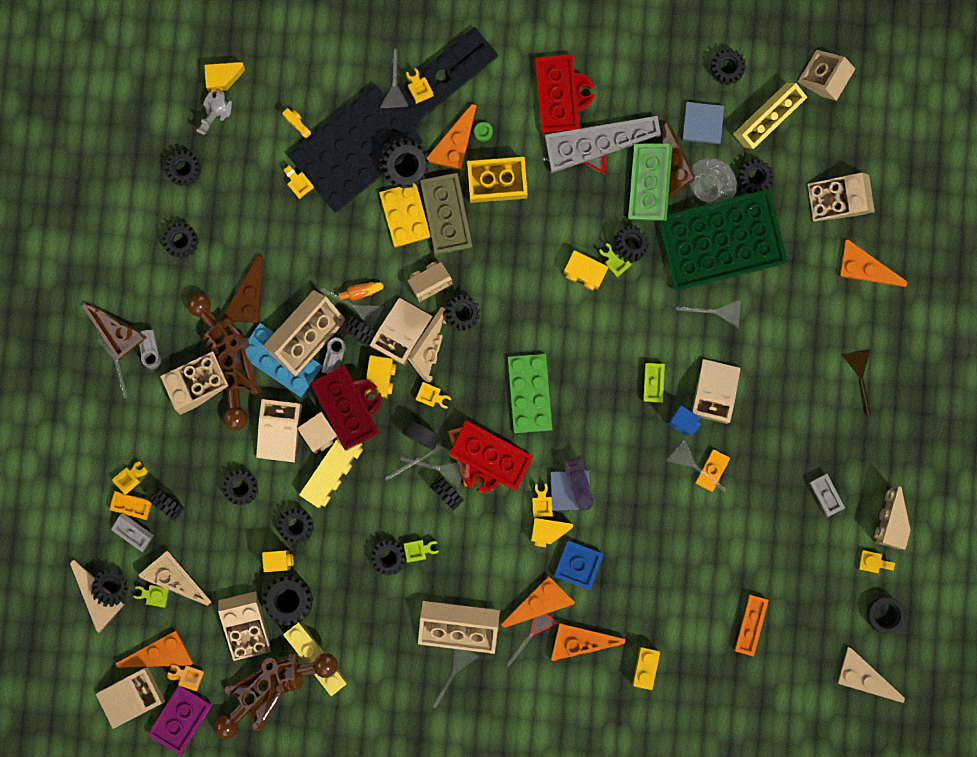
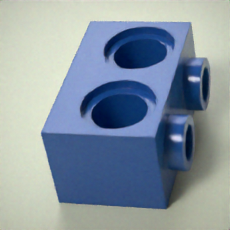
M683 406L676 409L668 422L669 426L685 436L695 434L701 424L699 423L700 417Z

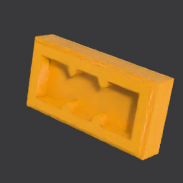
M713 449L695 484L713 492L730 458Z
M114 491L109 510L148 520L152 503L149 500Z

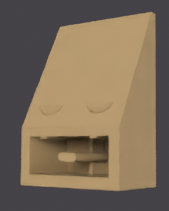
M858 173L808 184L813 221L852 217L875 212L868 174Z
M399 298L379 328L370 346L405 366L408 360L407 357L421 338L433 316Z
M214 352L208 353L160 376L175 410L180 415L200 406L228 387Z
M703 359L691 412L700 418L725 424L730 423L740 368Z
M262 399L256 458L295 462L299 434L297 428L300 426L302 411L301 404Z
M899 486L891 487L885 495L884 501H887L885 509L882 508L879 519L881 524L874 533L875 543L894 549H906L911 530L902 488Z
M257 592L219 600L218 612L233 661L271 652Z
M148 667L96 694L113 729L165 702Z

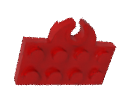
M573 55L535 58L541 133H557L580 129L578 112L587 109L595 97V94L592 93L586 97L582 96L580 90L584 87L593 89L594 84L588 76L582 73H574Z
M468 421L464 422L448 456L465 464L463 478L469 488L473 487L476 476L482 479V486L477 488V492L480 493L491 491L499 483L517 491L533 458L530 454Z

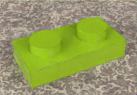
M645 363L643 402L663 403L665 364Z

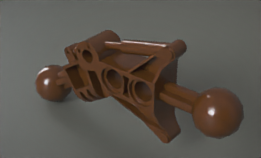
M195 293L187 300V308L192 315L201 317L210 329L204 335L203 341H208L207 347L212 346L210 351L214 352L228 383V387L222 390H227L229 409L224 413L223 421L229 429L237 431L246 425L248 419L246 412L240 408L239 388L246 389L252 394L261 393V388L257 384L250 359L247 358L245 351L248 348L249 341L246 336L240 334L236 327H233L232 319H225L221 323L218 322L210 311L211 301L209 297L203 293ZM227 347L226 350L221 351L222 348ZM230 356L233 359V363L231 366L228 362ZM231 376L234 377L233 385L230 383Z
M322 653L316 657L314 662L303 665L299 663L298 656L295 654H290L288 658L265 659L261 666L262 669L257 672L254 671L232 686L225 688V693L234 695L241 704L230 715H221L216 719L213 728L215 734L224 740L232 738L238 731V722L247 713L252 718L253 729L262 731L281 693H287L289 690L292 692L295 689L300 690L303 686V676L317 674L322 678L333 676L338 670L337 659L329 653ZM268 682V688L265 690V685Z

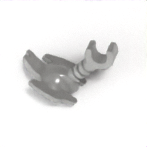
M220 90L217 91L216 97L212 96L213 92H209L205 98L203 105L206 107L208 116L206 119L201 120V127L197 129V132L202 135L207 133L210 124L216 116H221V121L230 116L232 102L229 101L227 104L225 94Z

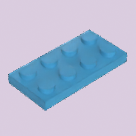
M259 323L248 339L249 345L245 350L247 358L250 359L251 364L302 398L323 366L314 359H311L296 377L292 375L263 347L274 332Z

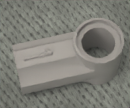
M154 330L141 331L140 333L147 337L139 344L142 355L141 361L147 368L157 369L161 365V357L159 356ZM154 355L156 357L155 362L148 364V357Z
M333 338L329 341L322 368L323 373L328 374L340 368L346 350L344 340ZM336 341L342 344V349L339 352H335L332 349V345Z

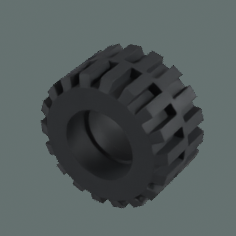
M398 137V140L391 139L390 144L386 142L384 144L386 148L379 151L382 155L378 156L377 159L380 162L378 168L381 170V175L394 186H399L400 188H405V186L411 188L413 183L416 185L420 183V178L424 180L425 176L423 174L424 172L428 173L429 170L426 165H429V160L426 159L428 154L424 151L425 149L410 138ZM403 153H410L412 157L410 167L404 172H396L395 161L397 157Z
M294 576L280 577L271 582L268 588H266L265 595L263 596V607L266 610L267 616H270L272 621H276L281 625L296 624L304 620L312 609V591L309 589L308 584L300 578ZM284 589H292L299 596V605L292 612L282 611L277 604L278 594Z

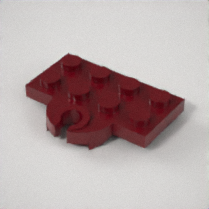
M345 365L311 382L345 451L380 434L372 416L381 407L382 395L381 393L377 394L373 400L366 398L368 391L378 389L374 383L363 379L353 381Z

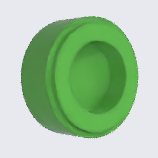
M487 122L478 123L474 128L475 138L481 142L491 139L493 135L492 126Z

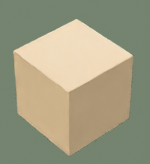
M322 412L297 428L315 454L332 446L338 438L335 430Z

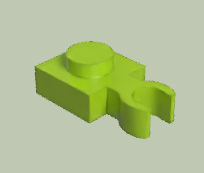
M607 243L606 247H608L609 252L604 253L600 249L599 253L608 259L605 265L618 278L632 264L629 261L627 263L623 262L624 258L620 260L618 258L620 255H615L611 245Z
M423 540L404 543L407 563L426 559L425 553L437 554L439 551L434 552L430 549L431 545L437 544V542L433 541L425 546Z
M150 585L149 590L142 586L135 587V589L142 590V595H134V598H147L146 604L166 608L169 595L168 589L155 585Z

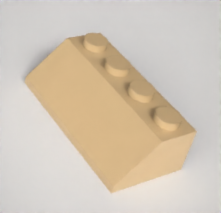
M313 290L263 347L278 363L296 377L342 326L345 318L326 296Z
M423 601L418 644L495 654L500 610Z

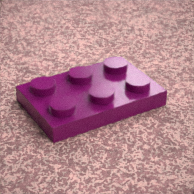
M178 686L148 736L181 756L213 705L185 687Z

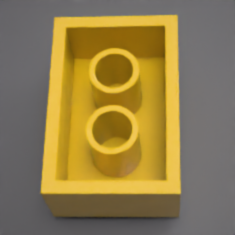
M525 157L467 161L470 203L527 199Z

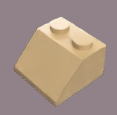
M816 50L798 82L824 98L837 101L855 68L843 56Z
M433 262L422 273L417 271L409 276L411 279L408 280V283L419 302L452 285V279L442 262L438 264Z

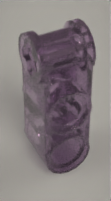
M578 455L577 458L570 460L563 459L564 469L569 479L576 507L582 512H587L593 507L594 501L582 455ZM582 479L585 483L584 488L577 489L574 486V481ZM583 497L588 498L590 501V505L587 508H583L579 504V500Z

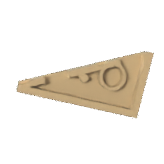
M444 307L439 309L407 357L426 382H431L432 376H429L431 366L436 364L437 353L442 341V335L439 334L442 323L446 324L444 320L446 314L443 315V311L446 310Z
M168 551L138 575L143 580L206 606L211 603L208 597Z
M73 560L70 565L96 631L100 633L125 604L120 601L117 606L114 604L113 607H110L109 604L107 607H104L103 602L99 605L97 603L98 599L94 600V594L91 595V585L95 577L76 560ZM104 585L102 586L106 593L113 594Z
M847 647L837 681L838 684L904 703L905 698L854 650Z

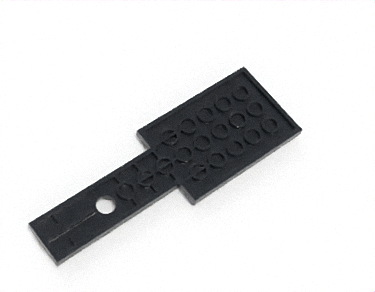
M473 27L419 71V79L426 78L433 91V97L416 104L408 88V85L411 84L409 81L388 97L385 96L376 84H373L288 153L287 156L300 172H303L315 190L336 214L382 176L381 170L378 168L380 162L377 159L378 156L382 155L379 151L386 148L384 146L386 142L390 144L391 139L398 140V137H403L404 139L410 138L421 145L423 140L412 127L496 60L499 55L476 27ZM440 70H446L450 73V80L445 84L439 83L435 78L436 73ZM403 153L399 155L395 161V165L410 153Z

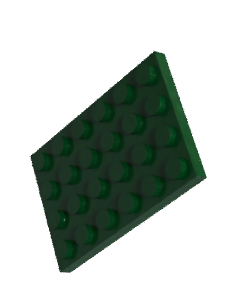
M771 189L667 215V221H659L676 292L788 264Z

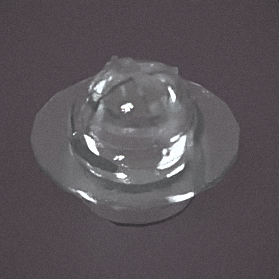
M706 158L693 165L692 170L696 177L690 186L692 192L700 201L708 205L734 197L737 181L733 171L727 164L719 159Z

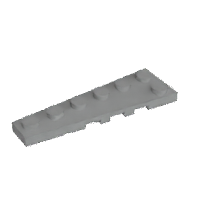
M654 116L545 135L551 173L659 137L661 133L658 117Z

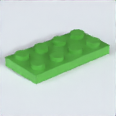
M634 144L629 220L667 221L672 158L671 144Z
M546 354L508 357L514 434L552 431Z

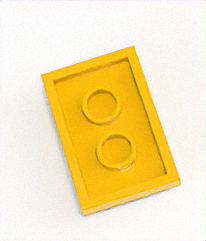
M413 183L411 188L407 186L405 188L396 187L379 192L395 248L431 238L416 184Z

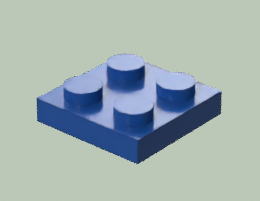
M567 540L554 577L591 590L604 554Z

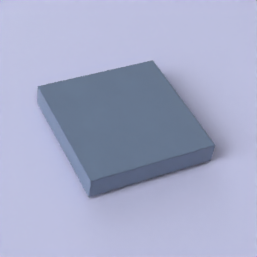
M686 102L682 141L720 144L724 106Z
M589 471L551 472L552 511L591 509Z

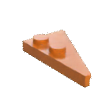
M471 104L426 158L429 160V163L462 170L477 105Z
M845 240L839 277L900 287L907 286L906 280L851 241Z
M548 576L501 625L505 628L571 606L575 602Z
M559 623L551 660L556 661L624 644L626 639Z
M177 631L116 663L118 668L194 664Z

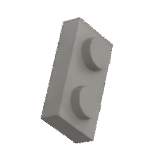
M828 474L809 482L827 517L845 509Z
M123 513L118 517L111 529L141 552L147 548L154 536Z

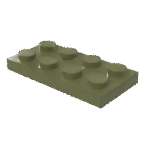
M458 173L420 180L435 255L473 248Z

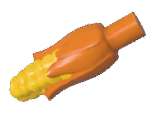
M381 282L356 284L350 286L347 291L338 293L339 299L359 300L382 290L384 285Z

